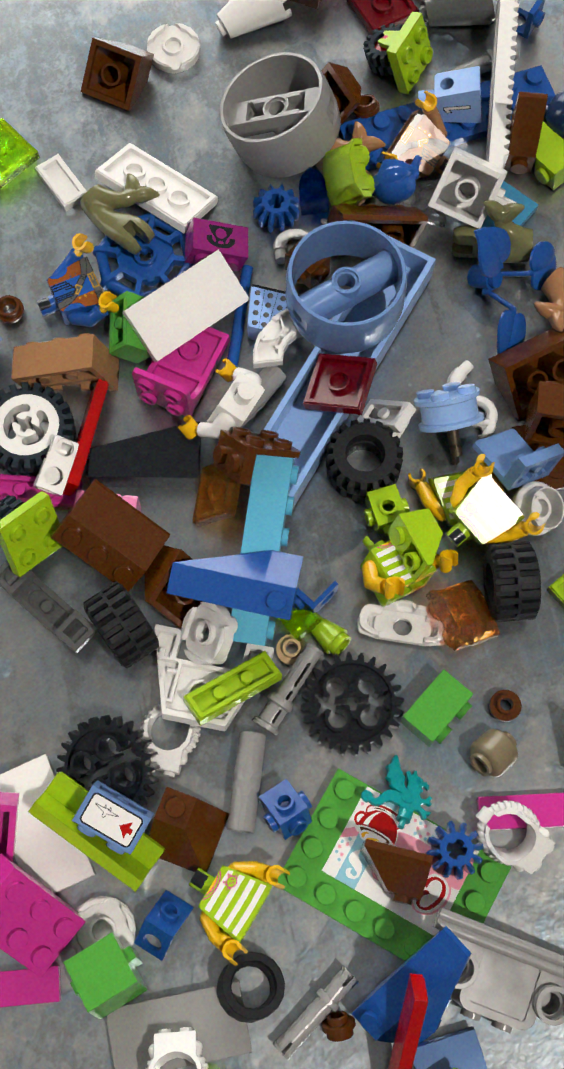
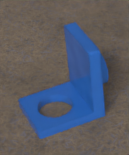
M537 0L529 12L521 8L518 9L517 13L524 18L525 23L517 27V35L528 39L534 28H539L545 16V12L542 11L545 0Z
M334 581L315 602L297 588L294 608L298 611L304 609L310 616L315 612L317 613L337 593L339 584Z
M165 890L144 919L134 943L162 961L173 938L192 912L193 906ZM150 934L157 937L161 942V947L150 944L146 935Z

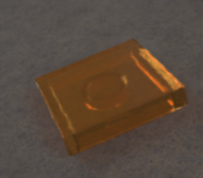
M214 463L203 467L201 471L192 523L199 526L231 518L236 514L241 484H238L215 467Z

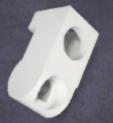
M55 434L33 487L58 497L62 496L79 443Z

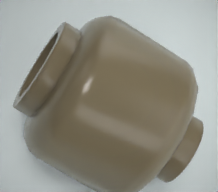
M498 729L487 730L470 747L471 765L482 776H501L518 758L516 740L506 731L502 732Z

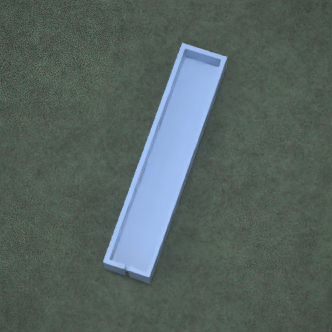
M392 237L390 238L398 246L405 261L407 291L402 314L391 333L377 345L355 353L330 352L315 346L264 430L277 432L279 438L293 442L292 446L301 451L300 457L294 458V466H299L297 485L291 484L289 493L290 497H295L294 506L326 455L328 444L331 443L333 434L335 432L339 433L340 427L349 416L347 413L305 409L303 405L319 353L375 358L377 369L432 277L436 259ZM394 285L334 316L332 320L338 322H359L380 314L389 307L397 296Z

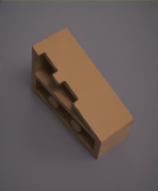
M84 333L78 337L67 339L54 338L52 341L41 343L28 342L22 346H15L13 349L11 379L21 387L22 382H28L30 387L34 388V383L36 382L41 383L43 389L49 386L54 391H63V386H81V391H90L91 386H94L99 378L108 382L109 391H118L119 358L110 355L109 349L94 334Z

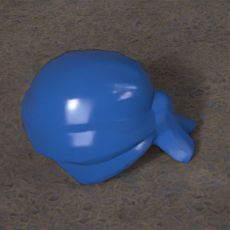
M416 155L411 165L397 159L383 160L378 173L373 177L375 190L372 196L387 205H395L408 200L415 193L422 157Z

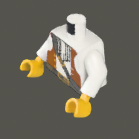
M224 358L222 362L225 364V367L215 371L225 381H233V383L207 422H200L198 424L191 415H187L183 418L186 424L179 425L178 429L190 440L197 435L204 438L219 439L221 430L233 431V427H241L265 391L261 386V377L253 371L241 367L237 368L229 359Z

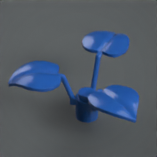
M489 226L474 230L478 245L479 265L474 264L468 271L467 281L470 287L483 289V295L490 296L509 309L503 311L498 323L497 354L524 342L526 320L522 313H516L517 309L514 305L492 292V290L500 287L503 277L531 276V288L540 291L546 279L556 270V256L553 245L548 241H541L533 247L530 254L529 266L531 270L500 271L504 267L503 262L510 255V237L504 229Z

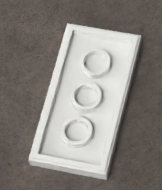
M131 143L127 144L95 170V179L115 191L125 190L128 173H131L138 179L140 186H147L156 190L160 194L159 197L144 203L135 204L182 233L186 232L193 217L201 219L218 202V196Z
M218 249L122 313L153 361L158 362L249 301L250 298Z
M44 754L0 774V792L19 793L14 855L18 866L54 894H57L95 876L96 873L88 856L28 812L56 776L48 756Z

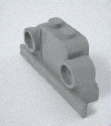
M439 908L433 927L442 930L447 926L472 953L451 995L452 1000L462 1006L460 1014L476 1021H480L481 1016L492 1019L491 1025L507 1033H511L512 1028L518 1030L531 1028L535 1023L536 1017L552 1026L564 1023V955L456 912Z

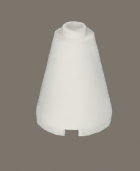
M230 0L216 14L218 20L215 22V25L223 37L227 35L232 39L287 20L292 16L290 8L286 11L284 9L283 3L287 0Z

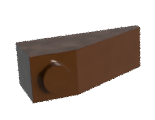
M518 93L509 129L511 131L508 139L510 140L509 156L503 168L507 172L531 174L537 154L548 94Z

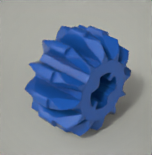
M270 183L268 191L260 189L258 197H254L253 217L255 220H258L260 228L268 226L270 234L274 228H278L280 232H283L285 226L293 228L294 220H298L300 216V210L298 209L300 201L298 197H294L293 189L284 191L283 184L278 189H274Z
M449 821L446 826L447 833L442 827L438 826L435 829V833L439 839L435 837L428 838L427 843L436 847V849L429 850L426 854L433 857L437 856L438 861L431 866L433 870L438 869L441 865L445 866L442 877L448 878L452 869H454L455 878L460 880L463 878V869L469 875L475 873V869L470 862L480 864L483 859L473 854V852L480 851L484 847L481 843L472 844L471 840L478 836L476 831L471 832L468 836L465 835L467 830L466 823H462L456 832L453 821ZM456 842L461 846L458 850H462V855H458L453 859L449 856L451 851H447V846H451Z

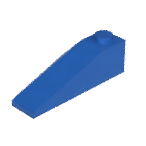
M270 550L173 562L167 594L290 620L304 557Z
M445 926L376 986L351 1014L376 1041L394 1043L410 973L423 974L429 1001L418 1043L423 1042L438 1029L442 1021V1015L451 1001L450 997L454 988L458 984L472 953Z

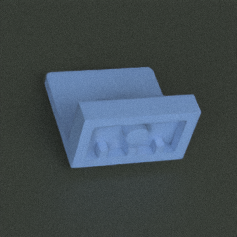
M515 429L477 440L472 445L478 455H486L484 462L488 467L492 462H495L493 473L508 491L548 476L564 456V449L559 443L547 448L541 446L533 451Z

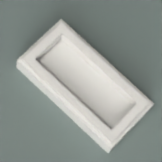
M59 154L35 167L38 176L66 212L80 204L82 196L87 191Z

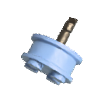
M451 382L442 385V390L426 389L416 392L417 398L413 400L414 406L420 408L422 420L418 424L419 431L426 433L447 431L452 465H457L460 462L459 456L463 455L458 429L475 425L484 420V413L478 411L476 399L480 394V389L475 387V384L460 386V382Z

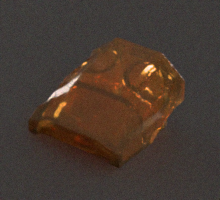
M472 580L440 590L433 589L426 594L428 601L431 600L428 604L429 613L434 619L442 622L444 626L443 640L454 651L478 645L500 635L497 622L490 615L488 604L482 592Z

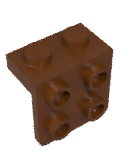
M233 427V431H220L218 445L214 448L213 460L214 466L235 482L250 485L257 454L299 458L301 451L292 446L293 442L279 438L277 432L261 430L260 434L251 433V430L247 428Z

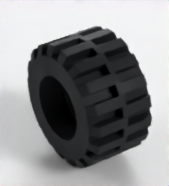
M364 419L363 423L359 424L358 420H353L350 427L346 424L342 425L339 433L335 432L331 438V443L328 444L326 459L328 480L332 479V486L335 490L341 488L340 495L345 498L350 494L353 501L358 502L359 497H364L365 501L367 492L396 484L399 479L403 462V447H399L400 439L398 436L392 437L393 430L389 426L386 429L382 428V422L376 421L374 425L370 424V419ZM366 450L374 453L380 459L381 465L372 471H359L349 464L347 457L355 451Z
M529 541L489 544L484 556L483 572L487 607L495 622L536 619L541 604V576L534 548Z
M115 581L83 602L86 614L98 629L102 639L121 666L128 669L159 648V640L154 630L122 584Z

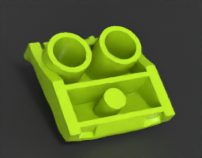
M353 138L348 144L326 152L323 157L322 169L331 206L344 203L355 205L372 197L375 190L374 179L366 173L365 168L369 163L370 154L367 147L362 145V138Z

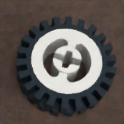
M22 382V388L17 389L16 385L12 384L9 385L10 392L5 393L3 389L0 390V469L4 471L6 468L11 475H16L19 472L22 476H28L29 473L37 476L55 434L74 442L76 441L74 437L76 435L75 422L68 403L64 402L63 396L60 393L55 394L53 388L47 386L46 389H43L41 383L36 382L33 388L30 387L28 382ZM42 421L49 423L45 436L41 426ZM11 425L16 434L13 439L8 438Z

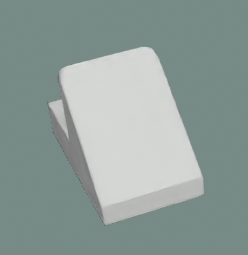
M370 399L362 415L357 420L359 424L363 423L364 419H370V424L374 425L376 421L382 422L383 429L389 426L393 430L392 437L398 436L400 438L416 408L410 402Z

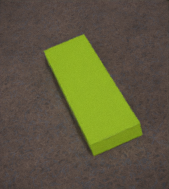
M263 651L183 696V701L199 725L202 726L282 680V673L267 652Z

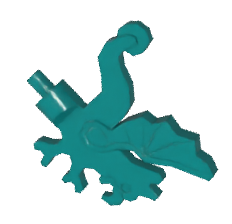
M395 755L390 764L386 766L387 775L385 779L389 782L391 789L384 791L377 798H374L370 791L364 790L361 793V799L377 807L388 802L399 806L396 820L399 822L398 828L404 829L405 824L410 823L413 811L418 812L421 820H426V816H429L431 812L422 809L421 805L430 807L432 797L429 796L427 799L420 797V794L423 792L421 788L424 787L428 791L429 785L427 782H423L421 777H418L415 770L412 774L410 771H407L404 776L399 758Z

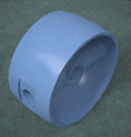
M336 221L312 230L295 247L286 271V304L294 326L313 345L336 353H355L367 350L383 341L391 333L402 314L407 291L406 265L398 246L381 230L362 222ZM336 255H351L366 259L353 267L337 269L331 279L299 296L294 286L301 274L309 266L321 259ZM394 285L397 296L389 307L380 314L359 322L329 320L387 287ZM341 286H349V287H351V289L344 290V289H342V288H340V287H341Z

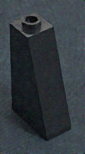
M178 426L92 447L90 448L89 459H87L84 467V476L89 478L90 483L97 479L106 487L200 488L201 437L197 435L189 440L178 429Z

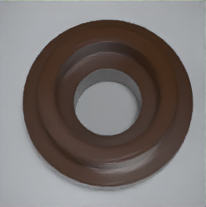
M371 94L361 95L360 104L353 111V114L358 118L372 117L379 112L380 104L375 96Z
M11 295L1 297L0 321L6 324L19 321L24 315V306L21 300ZM8 309H15L11 313H6Z
M510 690L497 691L489 702L491 714L502 722H509L517 718L522 708L520 698ZM502 700H507L511 703L510 710L502 709L500 705Z
M345 1011L331 1012L321 1023L322 1031L326 1034L327 1039L333 1042L345 1041L354 1035L353 1029L356 1026L355 1018L348 1015Z

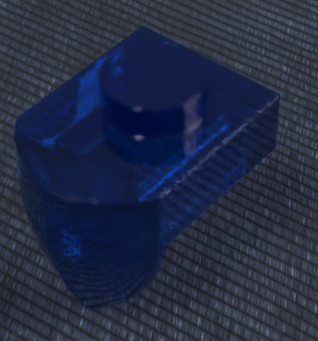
M311 167L302 174L299 181V199L302 216L329 212L325 179L318 171Z

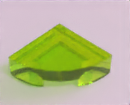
M307 610L293 611L290 620L278 618L299 642L322 621L317 615Z

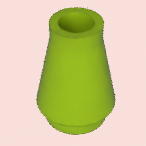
M316 612L305 622L304 627L311 632L327 654L340 655L351 641V637L347 634V629L321 617Z

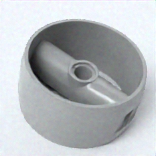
M275 53L249 64L230 82L220 104L221 122L235 151L252 171L265 177H289L311 168L325 156L326 152L330 151L340 131L341 117L338 103L325 75L310 58L298 53ZM269 132L276 134V136L266 139L245 138Z

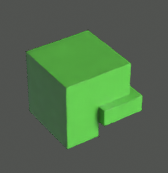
M113 932L63 962L72 979L70 984L75 994L82 999L87 1012L100 1020L148 990L137 969L142 964L137 951L131 946L124 949L119 938Z

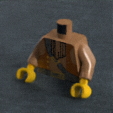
M426 90L424 91L426 95L424 102L419 99L415 100V105L422 108V111L417 110L411 113L388 150L381 153L384 155L383 158L385 160L397 159L410 165L416 155L421 156L419 178L428 177L433 169L442 175L449 161L443 155L449 147L450 141L446 138L447 130L436 107L437 97ZM377 163L376 167L380 168L381 163Z

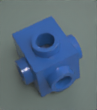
M287 779L259 796L263 810L266 813L263 816L266 824L273 833L278 830L285 840L292 835L301 834L306 830L308 824L312 822L309 812L312 805L303 791L297 793Z

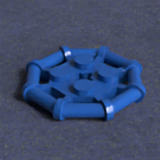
M151 213L137 216L152 228L155 237L147 244L135 235L134 238L141 247V251L136 255L128 252L119 244L117 247H112L115 241L106 235L100 244L94 247L93 255L97 260L101 276L100 285L104 290H110L118 295L129 291L146 297L157 289L143 291V287L145 285L153 287L159 282L163 285L168 283L170 280L167 276L174 266L182 267L175 276L177 277L195 265L185 262V233L180 232ZM157 226L171 234L167 236L155 230ZM179 242L183 256L175 255L172 245ZM148 252L151 253L150 260L141 261L140 254L146 255ZM109 257L117 258L119 268L113 272L110 269ZM124 277L136 284L135 290L123 285L118 280Z

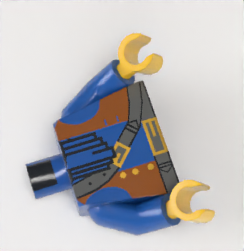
M78 233L73 237V249L70 250L51 277L47 279L52 295L37 300L43 317L59 311L66 325L93 327L104 317L109 316L110 312L116 313L119 311V304L112 302L117 298V295L108 291H102L87 256L83 258V253H91L94 249L93 243L85 242L88 238L87 235Z

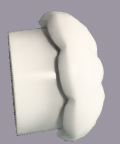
M532 481L522 485L514 494L512 502L525 516L522 521L526 522L531 513L538 512L540 515L537 519L531 521L532 524L535 526L546 524L540 534L532 536L543 535L556 528L562 522L564 502L559 492L554 488L549 487L543 482Z

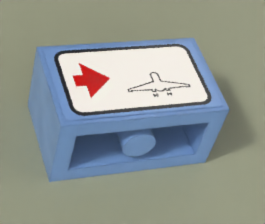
M97 780L90 788L72 821L78 824L77 829L90 837L97 835L108 841L106 843L107 847L119 854L126 852L131 855L155 813Z

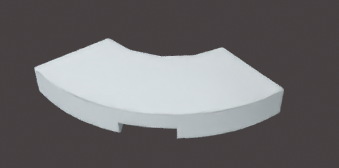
M288 308L273 316L272 320L258 334L253 349V368L283 365V355L288 345L297 338L303 337L294 326Z

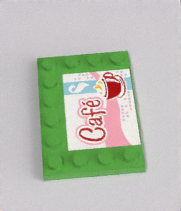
M338 768L311 817L312 822L303 831L284 866L286 870L290 871V875L282 873L278 877V883L285 886L283 890L404 961L441 931L433 927L440 907L484 923L512 866L500 864L498 861L492 860L483 850L474 851L473 854L480 856L483 860L480 864L470 862L475 869V873L469 875L463 869V878L457 880L454 875V869H452L450 876L444 878L442 877V872L445 866L441 865L436 870H433L431 867L421 900H412V905L392 901L393 894L385 893L360 852L363 842L369 839L426 854L427 851L436 849V847L428 844L427 840L429 837L439 839L435 829L440 825L427 818L424 821L421 820L420 815L413 811L410 823L405 824L404 829H399V822L396 820L399 806L388 802L377 807L372 806L369 802H364L361 799V793L364 790L370 791L374 798L379 797L382 793ZM455 842L453 845L447 846V851H451L449 856L453 859L458 855H462V850H458L461 847L458 843ZM437 856L433 857L432 864L438 861Z

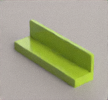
M62 771L58 772L28 812L136 892L151 868L163 854L165 848L146 833H143L131 855L126 852L119 854L107 847L106 843L108 841L97 835L95 837L87 836L77 829L78 824L72 820L89 791Z

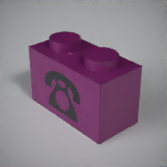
M193 217L185 233V262L197 264L219 249L231 270L240 271L248 259V227Z

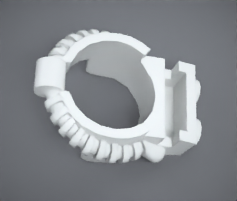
M161 703L157 707L154 706L152 710H149L148 714L144 716L145 719L141 721L142 726L139 729H144L141 737L142 741L152 739L151 728L153 723L162 715ZM190 725L185 742L180 747L172 750H162L152 742L147 749L148 752L156 751L158 755L151 758V763L160 765V768L156 770L162 771L164 776L172 778L175 775H179L181 765L187 763V754L191 753L192 749L196 748V743L199 742L198 737L201 736L199 733L201 727Z
M504 800L502 803L498 801L496 802L497 804H491V807L483 805L476 815L479 819L476 829L478 833L477 840L483 844V852L500 864L512 865L517 872L525 870L533 874L534 871H538L542 866V860L546 855L551 854L555 847V842L550 837L549 830L540 826L537 816L531 809L523 804L521 805V803ZM494 814L497 817L505 814H514L525 821L527 832L524 841L520 845L508 851L506 848L492 845L489 836L490 827L487 823Z
M192 1027L180 1028V1032H171V1029L158 1030V1033L154 1034V1044H151L148 1048L151 1060L147 1062L148 1067L145 1069H160L166 1062L175 1058L188 1060L195 1065L196 1069H208L209 1066L208 1063H205V1057L201 1056L203 1045L197 1040L196 1030L193 1031Z

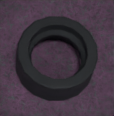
M257 952L240 954L233 959L238 963L237 966L229 962L223 968L218 978L217 995L220 1005L230 1017L239 1022L253 1023L265 1019L279 1007L284 997L285 981L281 969L270 957ZM248 966L260 969L268 978L270 993L266 1002L256 1008H246L239 1004L234 998L231 989L232 979L236 972Z

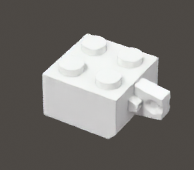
M455 147L428 206L475 228H481L488 214L483 204L485 200L497 201L501 205L516 202L505 197L506 190L501 188L507 175V170Z

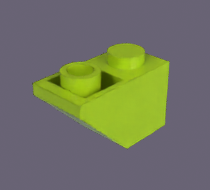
M429 508L398 514L387 531L391 543L395 546L404 567L410 573L415 583L420 582L432 566L443 535Z

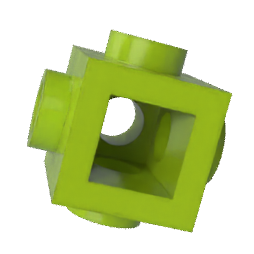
M396 484L366 493L365 505L367 509H364V516L368 527L373 526L374 531H377L378 534L384 533L388 536L387 531L398 514L410 512L406 498L401 499Z

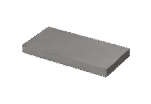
M240 981L232 982L233 996L239 1004L244 1006ZM217 986L124 1005L106 1016L114 1069L147 1068V1062L151 1060L148 1048L151 1044H154V1034H157L160 1029H171V1032H180V1028L192 1027L193 1031L196 1030L197 1040L203 1045L201 1056L205 1057V1063L252 1053L247 1023L239 1022L225 1012L219 1002ZM175 1058L166 1062L160 1069H178L194 1064L186 1059Z

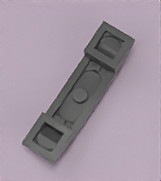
M7 560L0 566V586L76 654L98 632V629L91 622L69 606L31 570L19 577L12 572Z

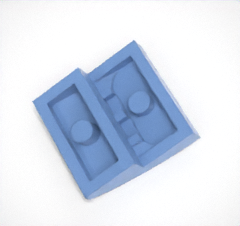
M473 1026L418 1043L413 1063L414 1069H451L453 1067L458 1069H487Z

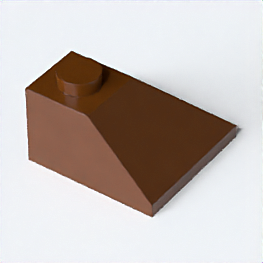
M92 37L81 92L130 111L148 81L154 54L129 44Z
M328 62L321 71L325 75L337 100L342 125L360 104L361 86L348 67Z
M163 545L145 572V602L181 629L187 612L192 607H198L201 604L200 602L203 601L167 594L173 562L193 559L182 549Z
M166 787L149 835L165 848L159 859L196 872L198 868L208 872L229 813L198 798Z
M366 839L361 846L360 852L385 893L393 894L392 901L412 905V900H421L433 856Z

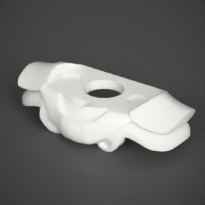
M399 600L385 607L375 604L365 605L361 609L357 620V630L361 634L380 640L419 646H442L447 639L448 623L444 616L429 613L426 606L417 605L409 600ZM400 620L406 621L411 626V632L407 635H399L394 631L393 625Z

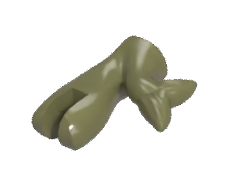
M128 173L125 190L114 191L97 184L82 196L80 207L101 232L128 252L136 255L141 251V247L134 236L137 235L145 243L149 244L155 237L154 231L141 218L114 210L126 208L135 203L147 202L159 197L160 194L150 187L140 186L138 179L131 173Z
M485 200L483 204L489 217L494 221L495 227L504 229L510 237V255L503 263L528 262L533 249V229L512 222L524 210L525 206L519 203L501 205L497 201ZM471 225L454 228L452 254L455 257L478 259V245L474 230L479 228Z

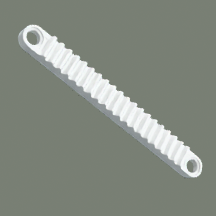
M497 0L485 161L502 169L505 167L509 156L510 140L508 139L511 134L509 129L511 126L510 118L513 104L511 99L513 96L512 88L515 74L513 70L515 67L514 59L517 45L515 41L518 27L517 19L519 13L517 12L519 0Z

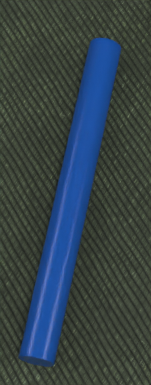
M243 265L239 283L249 297L253 267ZM248 301L235 309L227 359L237 368Z

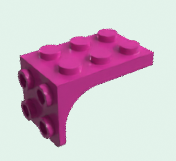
M208 327L158 362L152 360L146 371L135 367L132 376L139 399L149 405L158 404L163 406L169 413L175 416H192L230 341V335Z

